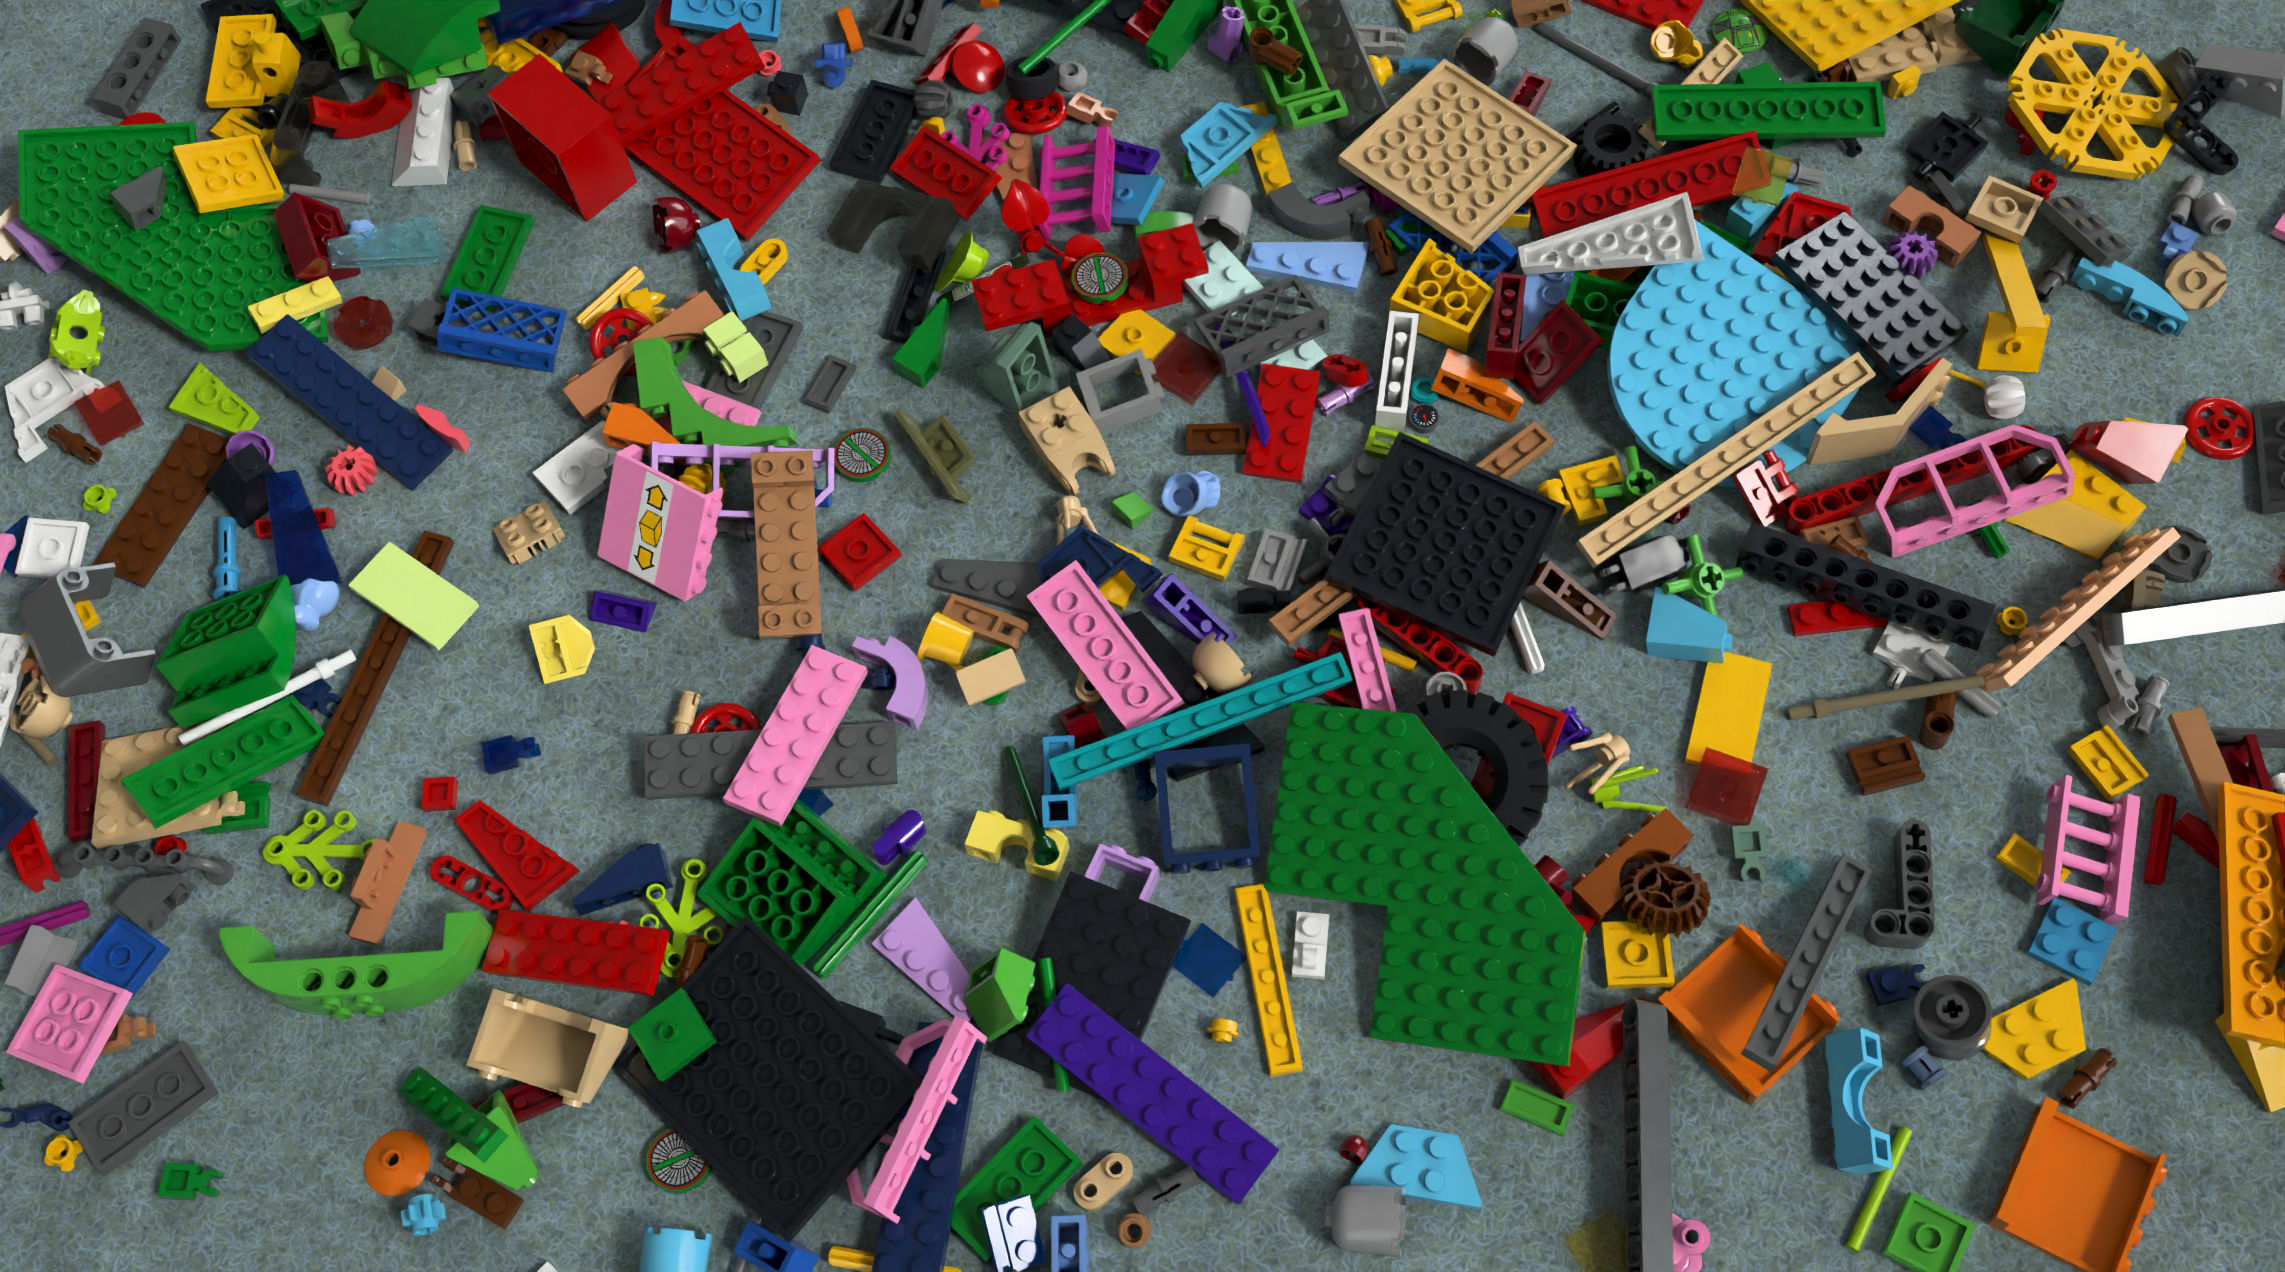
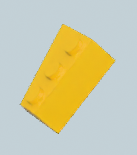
M1429 238L1391 297L1389 314L1390 311L1419 314L1418 333L1467 353L1481 329L1495 290L1470 270L1465 271L1455 263L1456 259L1449 253L1444 254L1436 247V243Z
M2071 449L2065 456L2075 474L2072 496L2006 518L2004 522L2013 526L2015 524L2031 530V533L2037 536H2045L2061 543L2066 548L2099 560L2137 522L2147 506ZM2058 463L2054 467H2052L2039 481L2053 473L2062 474V471Z

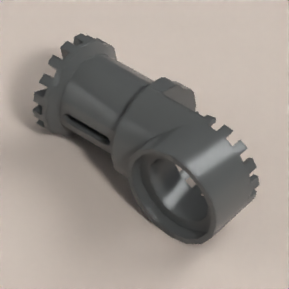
M2058 433L2054 438H2057L2066 455L2070 451L2069 448L2072 443L2069 442L2071 439H2068L2065 433ZM2036 446L2035 450L2027 455L2028 458L2024 456V461H2019L2020 465L2017 464L2016 472L2027 483H2033L2044 476L2048 468L2052 467L2053 462H2056V459L2051 450Z

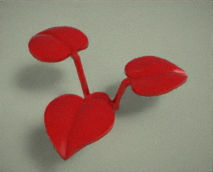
M1017 179L1012 180L1002 204L1001 216L1008 228L1017 231V239L1022 245L1019 248L1020 256L1026 252H1037L1044 246L1056 255L1063 257L1060 265L1061 272L1066 277H1071L1075 264L1083 257L1093 253L1105 252L1101 243L1095 237L1088 234H1077L1071 237L1065 245V252L1048 243L1046 239H1043L1042 234L1035 226L1045 223L1048 219L1049 205L1046 198L1032 185ZM1003 265L996 269L992 275L1014 270L1015 268L1011 265Z

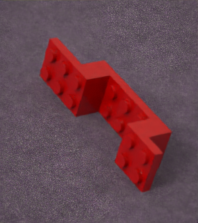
M1193 223L1137 237L1140 259L1124 263L1128 270V286L1121 296L1111 302L1106 300L1101 301L1102 304H1093L1083 301L1076 295L1071 277L1061 279L1055 259L972 280L973 291L986 332L1039 318L1047 338L1052 336L1053 329L1072 314L1089 327L1115 320L1121 314L1139 309L1146 312L1183 302L1181 280L1209 273V267Z

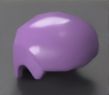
M248 430L239 431L230 437L225 447L227 459L252 442L272 466L275 459L274 446L265 435L257 431Z

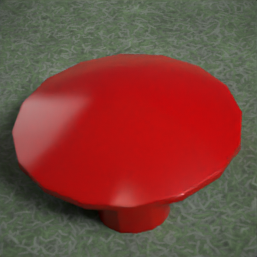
M974 40L965 42L957 48L953 56L951 73L956 76L963 86L975 94L981 95L993 90L1000 84L1004 77L1005 66L1001 55L994 47L986 42Z

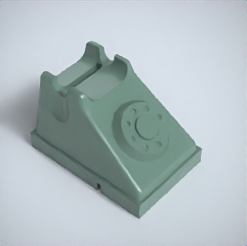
M1031 321L1029 324H1022L1014 333L1006 332L991 347V350L986 355L987 362L975 369L977 376L981 378L979 380L981 388L1011 409L1012 413L1018 417V412L1034 405L1055 379V373L1041 327Z

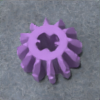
M1915 230L1910 235L1902 231L1898 237H1894L1890 241L1889 248L1887 249V252L1898 261L1899 266L1905 268L1912 276L1915 274L1919 279L1933 269L1934 262L1938 257V250L1934 249L1935 241H1927V233L1919 236Z

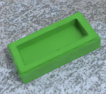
M1511 1078L1499 1111L1563 1137L1575 1104Z

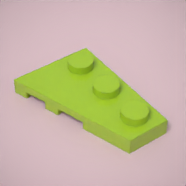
M199 362L169 405L173 413L231 436L239 431L252 430L260 418L256 411L227 388L201 362Z

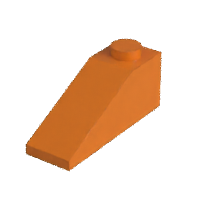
M1448 348L1431 390L1504 421L1513 423L1524 399L1499 378L1485 377V367L1476 359Z
M613 402L601 432L607 446L623 450L635 444L644 449L643 455L648 456V446L652 441L666 444H681L642 409L631 403L619 404ZM674 459L676 464L687 467L691 466L686 464V460Z

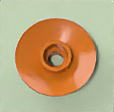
M407 1130L392 1131L383 1135L371 1146L367 1153L364 1164L367 1182L375 1191L386 1196H400L412 1191L424 1180L429 1170L431 1157L428 1145L418 1134ZM394 1155H398V1162L395 1165L390 1166V1158Z

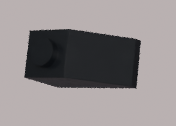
M1074 314L1070 315L1052 330L1054 349L1080 372L1112 360L1094 332Z

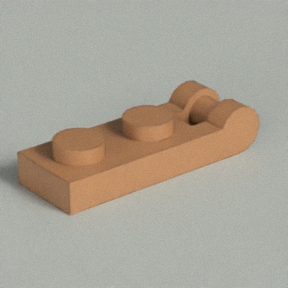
M953 593L941 613L973 630L974 637L1007 649L1011 648L1014 653L1020 647L1021 643L1019 640L1021 636L1026 635L1029 629V624L1020 618ZM1003 627L1011 629L1009 635L1001 633Z

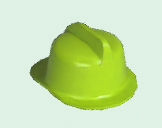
M971 231L965 232L960 238L952 257L944 267L935 286L937 292L945 289L952 281L967 283L982 274L989 253L972 241L973 234Z

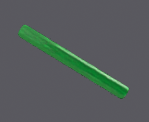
M916 850L913 851L814 962L811 968L816 975L822 979L829 976L927 865L928 861L923 854Z

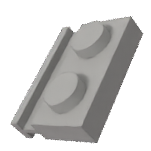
M1265 528L1247 578V585L1271 592L1289 591L1291 593L1307 547V539L1299 540L1294 538L1293 535Z

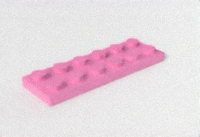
M1077 560L1027 595L1029 601L1126 730L1165 717L1184 704L1182 698Z
M811 645L724 795V803L781 827L868 674L867 667Z

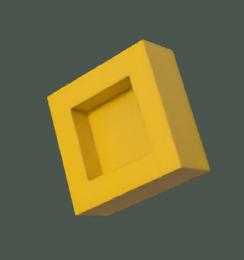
M1914 64L1893 75L1887 89L1889 96L1894 100L1901 95L1904 97L1911 95L1918 87L1917 84L1922 71Z

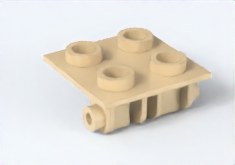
M546 501L533 504L524 512L512 518H506L499 525L492 528L512 565L517 562L520 565L522 562L532 558L527 547L530 546L534 555L537 556L538 554L533 544L538 542L544 552L546 549L541 540H544L549 549L561 543V539L566 537Z

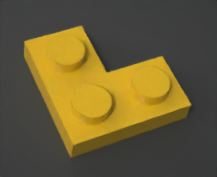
M1616 455L1559 470L1558 478L1563 483L1562 488L1567 500L1570 502L1578 527L1607 519L1608 511L1602 498H1593L1592 488L1621 485L1625 475Z

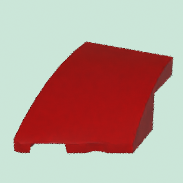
M613 22L578 49L581 52L598 57L606 67L605 71L613 75L608 84L593 79L590 86L586 85L597 103V100L628 84L642 70L638 56L626 45L620 30ZM578 50L571 55L572 58H574Z

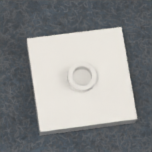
M28 518L15 573L24 577L51 579L64 569L80 567L90 525L86 522Z

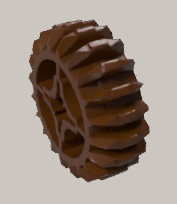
M1652 858L1649 865L1640 862L1637 869L1631 868L1628 876H1625L1622 881L1621 889L1624 894L1621 900L1622 913L1627 915L1629 923H1636L1638 931L1645 928L1648 929L1650 936L1657 932L1661 933L1663 938H1665L1667 934L1672 933L1678 938L1681 931L1690 935L1693 928H1699L1708 915L1711 897L1709 896L1710 892H1708L1707 882L1702 881L1701 873H1693L1691 866L1681 867L1679 861L1671 864L1665 858L1662 863H1657Z

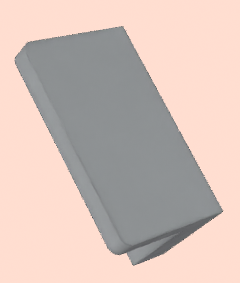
M31 924L4 984L17 993L37 997L55 964L68 967L78 942L73 939L53 935L44 927Z

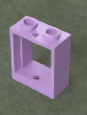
M1099 844L1085 877L1098 881L1105 864L1145 879L1146 882L1138 898L1149 902L1160 878L1159 867L1156 866V863L1144 856H1139L1138 858L1130 856L1119 846L1111 844L1108 847Z

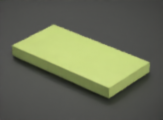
M390 541L348 585L355 593L438 651L479 607L477 601Z

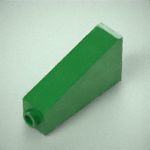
M1174 0L1145 45L1146 61L1154 69H1162L1169 73L1219 14L1221 9H1223V0Z

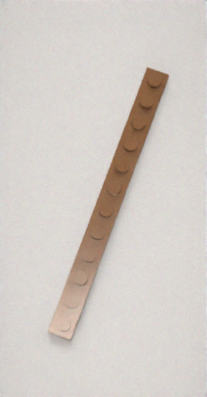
M1534 421L1476 464V466L1510 480L1554 446L1555 440ZM1323 579L1269 619L1268 626L1289 647L1357 594Z

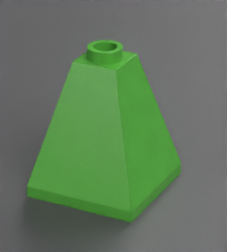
M498 1089L476 1110L509 1136L485 1163L449 1134L447 1135L445 1154L449 1158L516 1190L521 1187L528 1189L540 1177L538 1163L504 1094Z

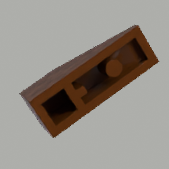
M1550 560L1538 564L1524 593V596L1540 609L1601 640L1605 639L1618 617L1615 612Z

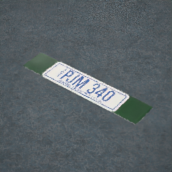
M1027 253L1003 265H1011L1018 269L1029 265L1030 261ZM997 267V268H995V269H993V270H991V271H989V272H987V273H985V274H983V275H981V276H979V277H977V278H975V279H973V280H976V279H979V278H983V277H987V276H991L992 273H993L996 269H998L999 267ZM969 281L941 295L936 300L937 305L943 298L947 299L949 305L973 293L972 282Z

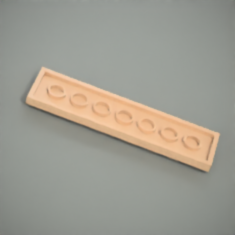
M2171 527L2161 531L2155 528L2144 536L2136 534L2123 543L2125 547L2123 550L2105 558L2102 562L2104 566L2099 571L2095 570L2086 575L2081 580L2083 582L2082 586L2064 594L2061 597L2062 603L2058 607H2052L2040 616L2041 622L2022 631L2019 634L2020 640L2016 644H2010L2003 648L1997 654L1999 659L1994 663L1991 662L1984 665L1976 672L1977 675L1982 674L1985 687L1981 688L1985 692L2013 686L2181 536L2175 528Z

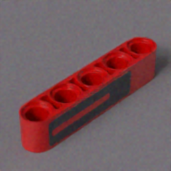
M1358 595L1357 610L1367 608L1364 605L1368 603L1377 605L1376 608H1369L1374 629L1378 634L1410 658L1417 660V663L1434 675L1440 672H1451L1459 677L1465 674L1473 676L1475 679L1471 681L1463 679L1467 692L1475 694L1479 690L1483 669L1478 661L1436 630ZM1390 621H1398L1401 625L1391 626L1388 623ZM1422 639L1425 643L1416 644L1412 640ZM1443 656L1450 661L1440 662L1436 658Z

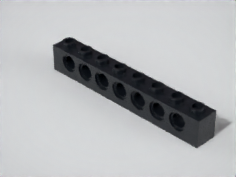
M1754 522L1751 523L1739 548L1736 567H1740L1746 572L1766 577L1778 583L1803 590L1809 594H1815L1838 604L1864 611L1867 614L1887 619L1899 625L1913 628L1930 636H1936L1976 651L1980 647L1995 608V604Z

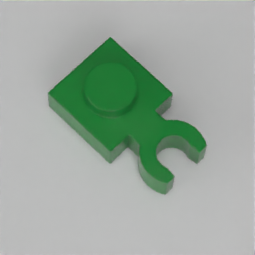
M165 1163L158 1197L162 1199L195 1201L197 1191L208 1197H217L220 1191L209 1188L208 1185L214 1178L223 1179L224 1174L215 1169H209L202 1173L203 1167L198 1164Z

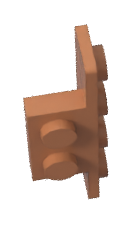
M400 821L397 823L389 842L375 838L372 847L367 849L361 872L351 885L350 897L360 906L349 932V936L352 939L374 945L381 943L428 831L426 828Z

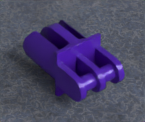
M907 810L888 828H885L883 825L881 826L884 835L873 845L877 861L881 865H888L900 853L906 858L908 857V850L926 834V828L919 812Z

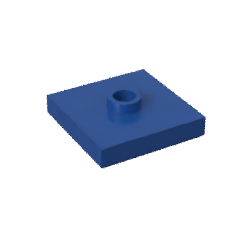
M119 914L77 967L93 978L133 993L130 998L131 1000L170 951V948Z

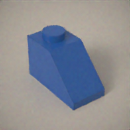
M750 1220L733 1251L765 1272H812L819 1258L818 1254L794 1240L786 1241L779 1233Z

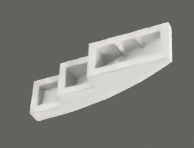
M0 633V747L9 726L24 677L21 662L29 658L31 650L30 642L26 636Z

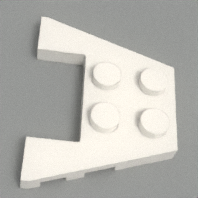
M48 358L5 386L10 415L13 417L15 425L13 429L14 435L19 444L18 454L25 463L49 449L35 428L75 402L87 396L96 409L103 414L123 401V398L116 390L104 386L102 382L89 377L81 370L68 368L61 361L53 358Z

